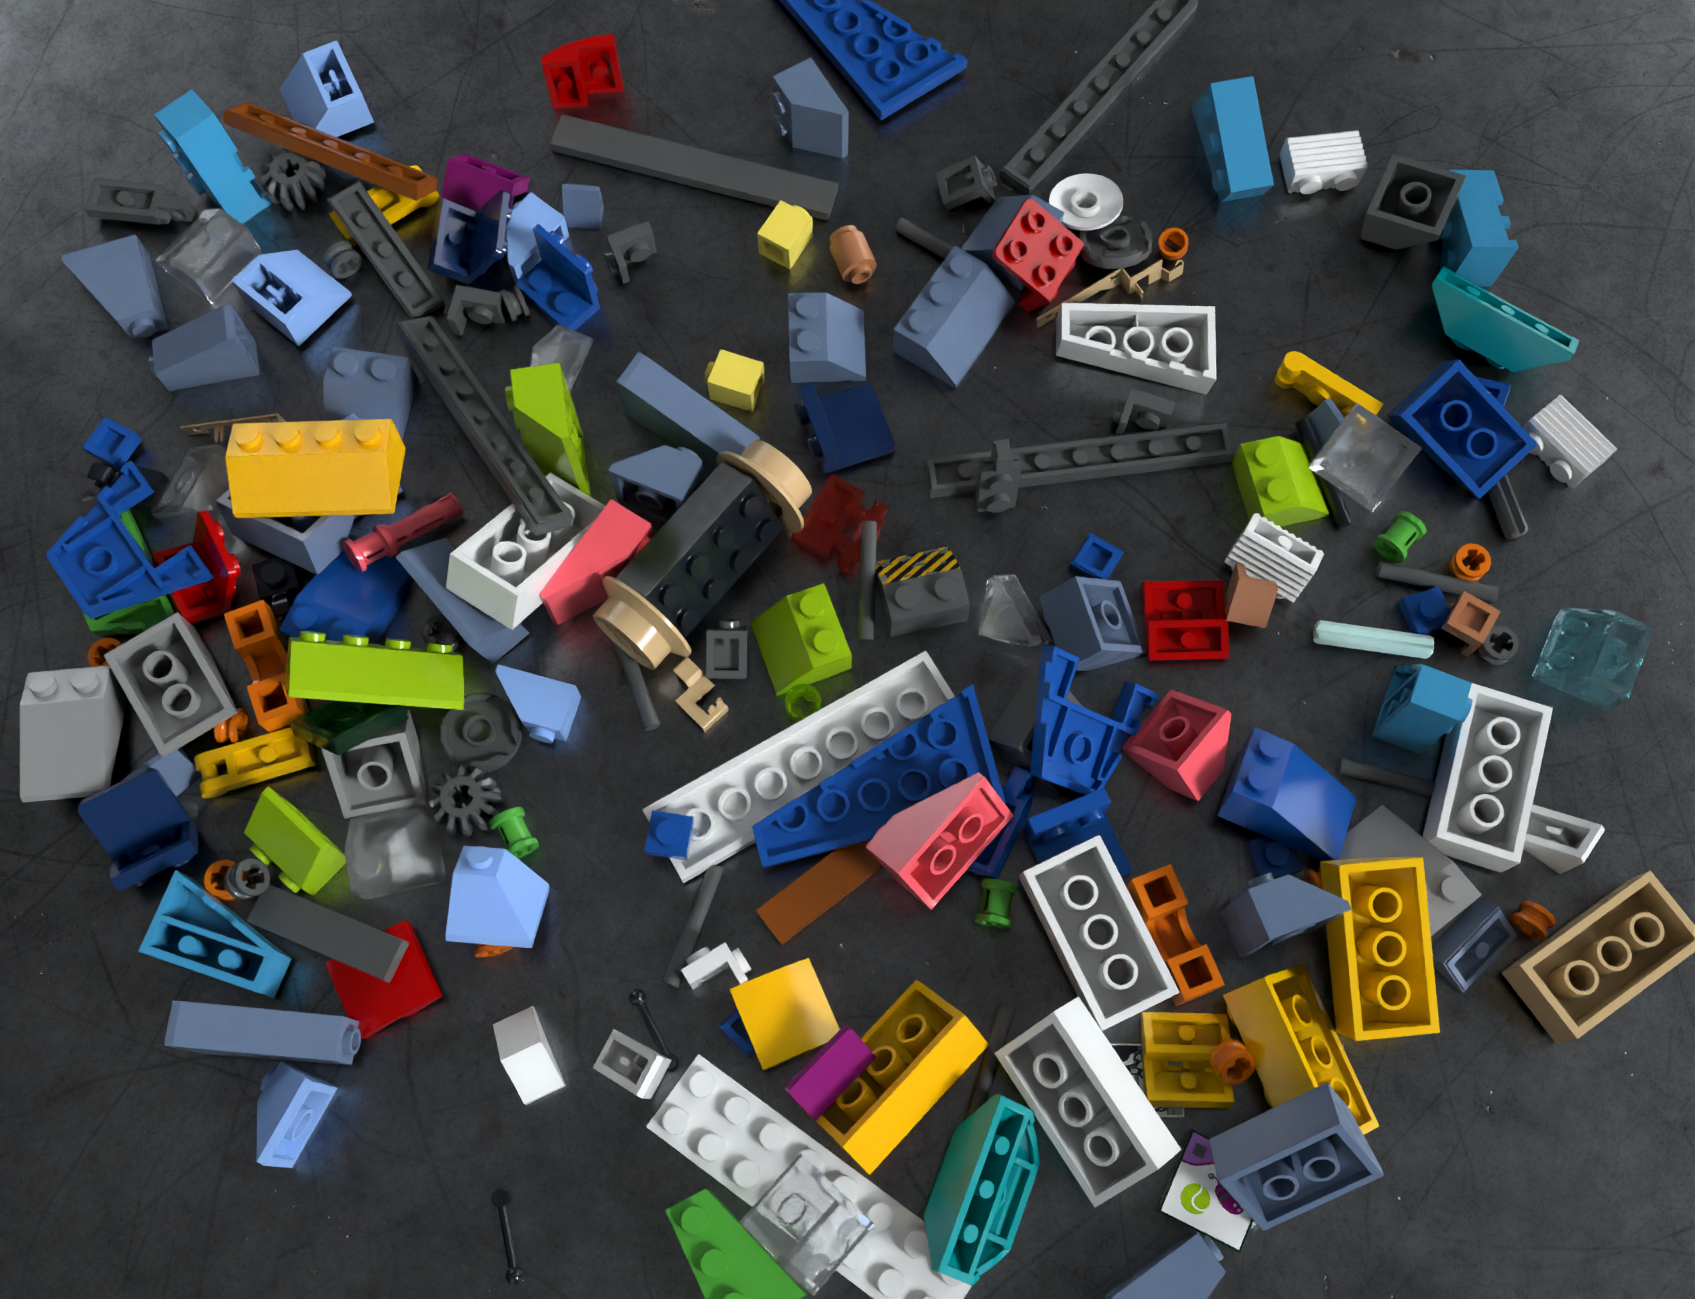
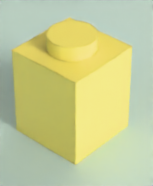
M780 200L757 233L759 254L790 270L813 238L812 216L802 207L797 205L791 206Z
M720 349L716 361L709 362L704 375V383L708 384L710 399L753 412L765 382L764 362Z

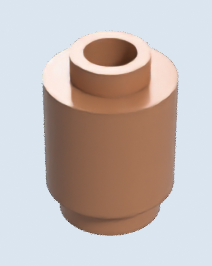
M853 225L843 226L834 231L830 236L831 244L829 249L842 279L854 284H860L870 279L877 267V263L864 234Z

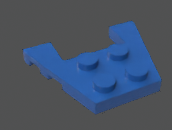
M132 461L127 462L121 468L120 472L123 475L111 488L105 486L97 495L99 502L84 518L79 516L45 554L83 613L90 619L210 581L214 578V575L191 545L156 568L153 566L120 518L122 513L154 493L152 487Z
M1043 644L1040 658L1030 775L1085 796L1104 788L1123 757L1118 753L1129 735L1135 736L1142 725L1138 719L1146 706H1154L1159 694L1138 684L1124 681L1112 719L1067 700L1080 658L1055 646Z

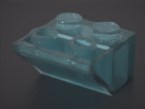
M1561 607L1556 614L1532 678L1609 712L1630 697L1655 628L1618 611Z

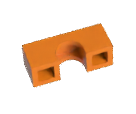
M260 600L225 613L224 617L234 648L243 658L252 678L253 684L247 686V690L258 724L269 733L302 723L308 724L313 722L306 699L288 697L284 687L288 644L285 636L279 631L281 623L279 617H275L272 608L264 600Z
M1171 864L1131 879L1126 888L1180 992L1172 996L1175 1007L1224 986V981L1207 944L1200 945L1192 933L1185 912V907L1189 903Z

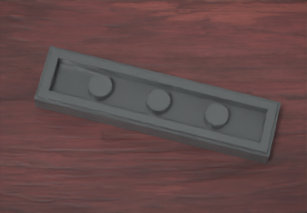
M360 181L355 182L327 199L332 210L411 320L426 317L445 305V301Z
M271 884L260 894L246 921L388 983L391 982L409 945L403 939Z

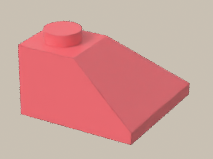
M1170 690L1143 721L1135 736L1131 735L1121 748L1124 753L1167 788L1199 801L1224 771L1231 713L1228 709Z

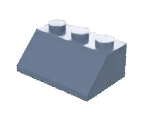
M954 246L894 328L892 352L956 389L1014 307L1015 300L985 262Z
M230 489L216 500L232 535L317 575L344 551L343 541L348 539L355 515L235 518L232 512Z
M447 538L399 553L395 558L468 645L492 664L529 634L521 623L511 630L446 589L450 553L456 549Z
M1267 873L1248 881V885L1238 889V893L1228 897L1230 904L1222 909L1220 914L1237 954L1241 959L1316 931L1351 910V907L1347 900L1289 874L1274 879L1272 873Z
M1328 1082L1209 1139L1219 1183L1263 1231L1384 1176L1380 1164L1350 1109Z

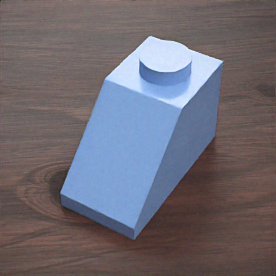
M532 192L522 201H518L512 206V215L506 226L508 264L515 283L542 260L532 230L537 224H540L547 232L555 231L564 242L570 237L564 216Z
M498 664L495 672L527 731L530 732L529 736L545 743H553L554 739L566 742L581 700V695L576 685Z

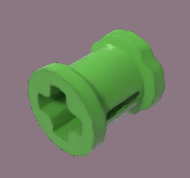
M1399 511L1392 520L1393 524L1385 534L1378 535L1373 542L1376 551L1383 558L1393 563L1403 562L1407 557L1409 547L1415 540H1420L1427 531L1420 519L1406 511Z
M522 807L505 810L494 816L488 823L491 830L497 831L504 849L517 859L532 853L539 847L537 839L532 838L523 819L526 813Z
M981 879L980 887L983 888L980 912L975 915L974 922L985 926L1009 929L1012 922L1009 919L1012 895L1017 893L1018 885L998 879Z

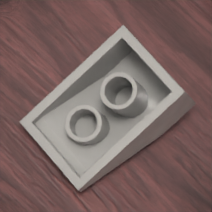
M178 612L104 655L162 757L167 756L238 713L214 659L195 627Z
M109 665L27 674L20 702V799L23 803L89 797L110 787L128 697Z
M1383 804L1346 833L1339 860L1375 857H1423L1431 936L1482 895L1450 858Z

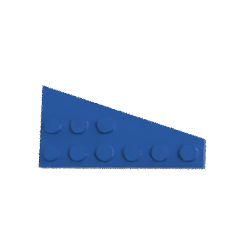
M779 0L880 120L885 119L967 68V58L959 53L955 56L942 49L941 43L932 37H929L928 40L911 30V24L871 0Z
M973 684L946 703L930 711L915 723L900 730L852 761L851 764L839 772L824 779L797 799H793L753 825L752 829L762 868L870 841L877 830L884 826L893 815L978 772L987 779L1006 804Z

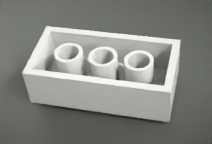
M552 473L545 477L572 514L571 527L534 536L512 503L450 553L446 589L511 630L543 603L539 596L540 592L605 507V505Z
M1472 683L1468 698L1473 700L1469 715L1463 723L1458 722L1454 725L1452 731L1446 734L1422 837L1446 856L1502 873L1520 864L1553 708Z
M1100 835L1027 869L1018 876L1077 996H1079L1101 1031L1180 993Z
M1079 996L1049 1014L994 1053L1030 1109L1034 1111L1035 1117L1094 1207L1157 1171L1181 1151V1148Z

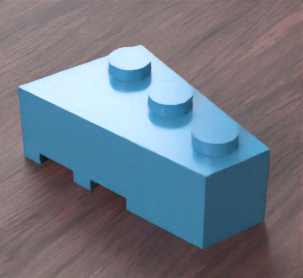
M1249 76L1210 83L1193 103L1191 109L1212 173L1213 188L1218 192L1220 202L1263 195L1274 183L1254 77Z
M192 89L154 114L163 129L158 132V135L169 150L174 153L172 157L187 175L185 178L199 196L206 193L236 228L272 204L268 195L253 181L255 175L248 166L244 168L236 154L238 149L215 114Z
M1450 169L1449 171L1466 175V178L1439 237L1443 241V251L1440 260L1441 269L1444 266L1479 287H1492L1519 248L1516 240L1508 239L1505 230L1509 229L1511 225L1509 216H1501L1498 205H1502L1504 200L1494 170Z
M1423 664L1403 665L1402 667L1395 665L1372 736L1414 753H1421L1429 745H1435L1444 733L1449 734L1458 722L1463 723L1466 720L1473 702L1472 699L1468 698L1472 683Z
M175 870L138 952L272 999L275 998L292 959L219 899L209 893L198 882Z

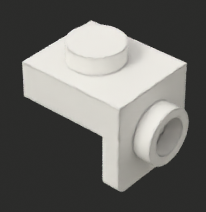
M725 942L712 951L708 947L698 950L686 959L688 966L681 969L693 990L729 967L739 984H743L748 981L745 973L751 970L739 948L731 952Z

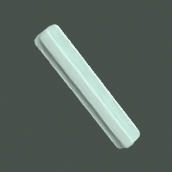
M1322 620L1317 621L1313 629V641L1317 644L1423 659L1429 658L1434 650V638L1430 635Z

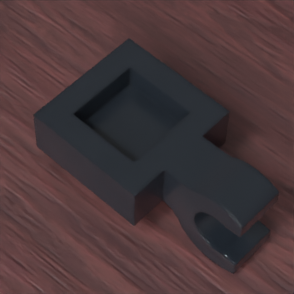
M93 463L87 477L96 480L94 484L96 487L104 489L105 486L111 488L123 474L108 466ZM137 466L154 490V493L134 505L133 508L154 513L168 478L163 472Z
M277 556L253 564L251 567L260 600H264L267 604L272 603L275 617H280L281 623H283L294 603L292 596L298 595L303 588L297 566Z

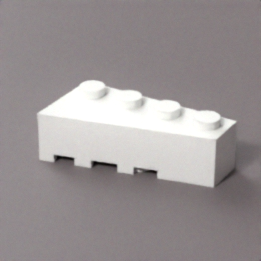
M1062 303L1056 318V356L1207 395L1217 380L1215 306Z

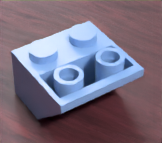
M337 40L302 53L279 89L294 121L334 137L374 123Z
M298 250L258 255L231 280L249 307L298 346L352 296L348 289Z

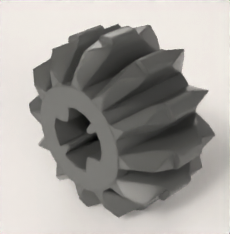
M282 147V154L276 156L269 153L270 163L261 165L263 176L260 179L263 189L268 193L270 200L276 206L282 204L289 212L295 205H298L305 211L307 202L318 203L317 194L326 192V185L324 183L326 173L322 165L316 160L293 151L289 152L286 148Z
M459 765L457 777H453L448 771L443 772L442 776L446 781L445 785L433 784L431 788L439 797L428 801V806L432 810L437 811L433 820L438 825L446 824L445 830L451 835H454L461 828L462 833L466 837H471L473 825L475 824L482 831L487 830V823L483 819L486 816L493 818L499 814L491 806L501 801V795L493 791L497 785L492 777L484 778L483 770L478 767L469 774L465 766ZM467 794H469L472 802L468 806L463 803V808H461L458 801L462 796L468 799Z

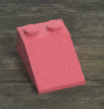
M611 499L539 594L551 621L560 625L607 600L608 596L602 580L606 576L616 578L653 538L654 534L651 523Z
M978 772L893 815L884 826L877 830L873 839L866 845V848L901 886L932 910L1014 815L987 779Z

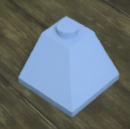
M463 846L453 872L445 934L446 941L532 948L549 894V884L506 849Z
M280 1061L277 1067L271 1068L261 1083L260 1090L263 1092L257 1100L256 1162L263 1166L292 1168L338 1088L288 1062Z

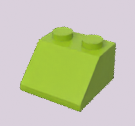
M1276 436L1240 445L1231 465L1249 521L1254 513H1259L1261 517H1266L1268 521H1273L1275 525H1280L1281 527L1324 518L1329 515L1317 476L1302 443Z
M824 583L785 596L750 622L776 696L852 670V654Z
M269 786L261 793L244 831L254 842L249 849L267 866L273 861L282 870L278 878L293 892L297 893L302 889L314 896L350 859L293 804Z

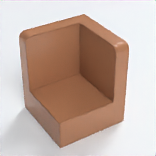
M1236 562L1224 600L1226 621L1266 628L1278 591L1277 583L1246 576L1245 565Z
M1464 591L1449 606L1450 613L1441 629L1466 642L1460 654L1468 658L1484 643L1501 611Z

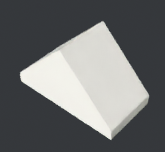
M1532 805L1523 849L1558 874H1562L1585 862L1605 829L1603 825Z
M533 1006L493 1024L500 1061L525 1105L566 1086Z
M613 1029L593 1068L642 1099H652L672 1060Z

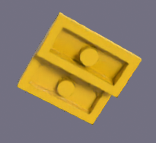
M809 958L784 966L730 989L763 1071L801 1054L805 1055L825 1046L840 1030Z
M1142 1012L1143 1093L1153 1107L1232 1108L1235 1102L1233 1087L1226 1084L1220 1078L1210 1063L1211 1055L1215 1048L1221 1043L1231 1040L1227 1014ZM1168 1062H1182V1066L1169 1065ZM1167 1071H1182V1073L1167 1072Z

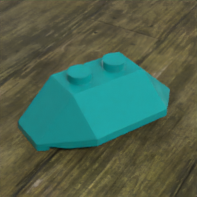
M1444 266L1432 283L1445 335L1449 336L1456 346L1464 350L1472 349L1485 356L1486 361L1496 368H1507L1512 372L1555 364L1569 361L1576 351L1580 340L1532 316L1460 275L1455 274Z
M995 1094L955 1128L924 1212L933 1270L972 1286L980 1279L979 1276L991 1269L1010 1252L1040 1166L1037 1137L1033 1127L1035 1122L1033 1110L1002 1095Z

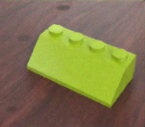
M560 362L511 369L512 386H505L506 400L509 411H513L516 428L520 429L523 445L527 446L528 453L537 462L544 476L552 473L591 497L584 436Z
M300 631L299 638L289 637L284 684L288 697L464 710L463 655L457 651H452V644L428 642L427 649L413 648L409 640L386 638L385 645L368 644L369 637L359 635H343V641L325 640L326 633L314 631Z

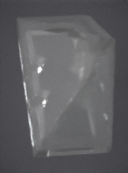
M557 325L533 346L530 367L560 362L570 392L593 343V339Z
M1015 574L995 575L987 580L979 635L1024 648L1041 646L1043 644L1047 645L1052 641Z

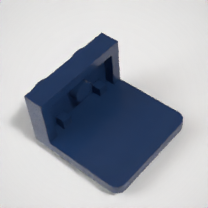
M501 189L477 212L444 198L439 201L436 206L428 270L469 285L478 276L484 275L493 263L501 260L508 247L505 231L512 215V207L509 206L510 193Z
M814 383L798 387L799 402L794 404L799 424L801 426L806 425L810 436L806 437L810 454L813 459H819L824 474L889 454L894 450V439L874 388L871 385L864 384L822 398L818 397Z
M148 768L79 803L78 813L111 858L110 881L118 892L130 886H141L150 881L156 873L171 866H182L198 853L197 827L161 773L155 768Z

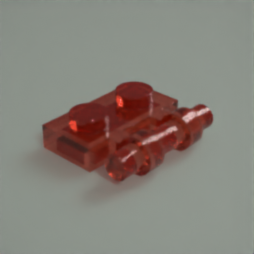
M831 474L803 517L804 527L801 531L793 533L792 542L824 560L827 559L833 548L839 550L842 555L836 566L843 572L849 573L855 562H860L861 522L876 521L878 534L884 525L882 519L887 513L888 507L880 501H875L870 511L861 507L860 505L865 499V492ZM851 520L860 525L852 539L843 535Z

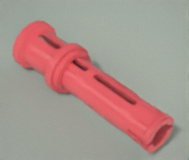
M450 493L438 501L389 525L379 523L373 526L372 532L354 541L351 539L343 541V547L352 565L359 573L367 570V565L386 555L390 558L397 555L399 547L436 529L450 520L462 516L463 509L456 496Z

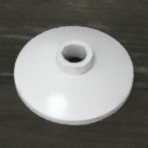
M1084 173L1069 176L1060 181L1050 193L1049 204L1065 212L1062 222L1064 226L1076 230H1095L1109 225L1120 215L1123 208V194L1112 180L1101 175Z

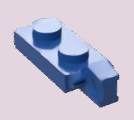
M1015 766L1006 785H1001L1006 801L1005 805L1014 817L967 869L968 871L985 878H998L1031 810L1033 798L1030 796L1035 779L1030 775L1029 771Z

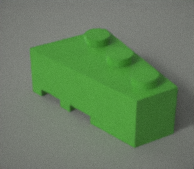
M704 1189L665 1210L705 1299H800L807 1295L804 1288L795 1281L710 1189Z

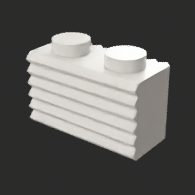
M1359 131L1286 138L1279 157L1288 192L1290 194L1293 192L1312 194L1323 188L1327 190L1331 187L1332 189L1336 188L1343 191L1357 186L1367 169L1368 163L1366 162L1364 149H1362L1363 143H1361Z
M1559 395L1538 412L1523 427L1538 444L1529 453L1538 455L1540 460L1545 461L1546 466H1550L1551 474L1558 481L1567 483L1568 487L1572 489L1617 450L1562 395Z
M1254 513L1232 546L1224 563L1231 566L1232 571L1236 562L1245 565L1246 576L1276 582L1278 585L1276 598H1285L1294 603L1317 571L1324 553L1322 550H1317L1315 546H1310L1308 542H1303L1301 538H1296L1294 534H1289L1287 530H1282L1280 525H1275L1273 521H1268L1266 517H1261L1259 513Z

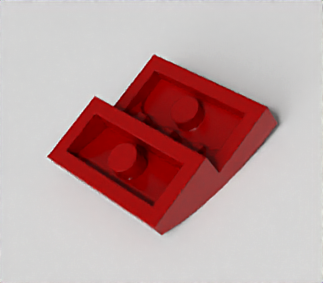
M614 34L577 40L554 49L541 57V65L553 109L588 106V94L623 92V78Z
M1223 580L1152 581L1141 583L1148 661L1229 659L1228 621L1224 619Z
M409 921L400 922L383 930L409 943L390 983L334 959L325 962L347 1017L359 1021L358 1028L361 1032V1039L372 1036L399 1018L412 1016L442 997Z

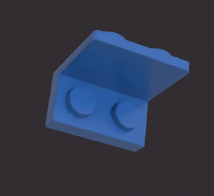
M537 224L532 230L542 260L516 283L524 298L564 334L570 336L600 309L597 297L598 287L594 283L591 274L593 268L581 254L576 256L567 249L564 240L555 231L547 232L540 224Z
M1105 788L1027 819L1022 830L1038 864L1100 835L1121 878L1131 874L1132 869L1105 813L1111 805V800Z

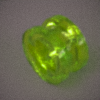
M796 685L786 695V712L789 718L796 723L822 709L821 696L818 690L811 685ZM805 696L807 701H814L815 705L810 704V711L802 713L800 707L793 708L792 703L798 704L797 697Z

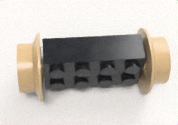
M753 440L740 455L730 451H721L716 457L718 467L616 578L606 576L602 580L608 599L593 614V619L619 648L644 667L655 670L669 653L688 657L691 654V648L685 638L783 529L796 533L804 527V520L799 508L811 496V485L801 470L772 445L761 440Z

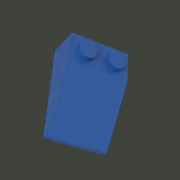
M1460 360L1443 361L1387 415L1414 445L1476 499H1480L1538 445Z
M344 550L321 573L316 574L297 595L279 631L288 641L289 637L299 638L300 631H314L326 633L325 640L343 641V635H359L369 637L368 644L380 645L414 579L399 561L387 556L367 565V570L359 573L350 562Z
M1254 727L1238 753L1217 816L1321 861L1339 860L1357 797L1294 743Z

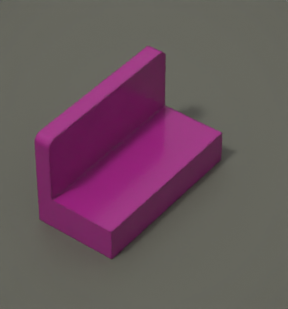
M464 153L448 158L441 200L444 198L477 212L502 189L510 193L509 206L512 207L514 197L528 191L530 177Z
M845 1025L786 1084L785 1090L816 1121L877 1057L848 1025Z

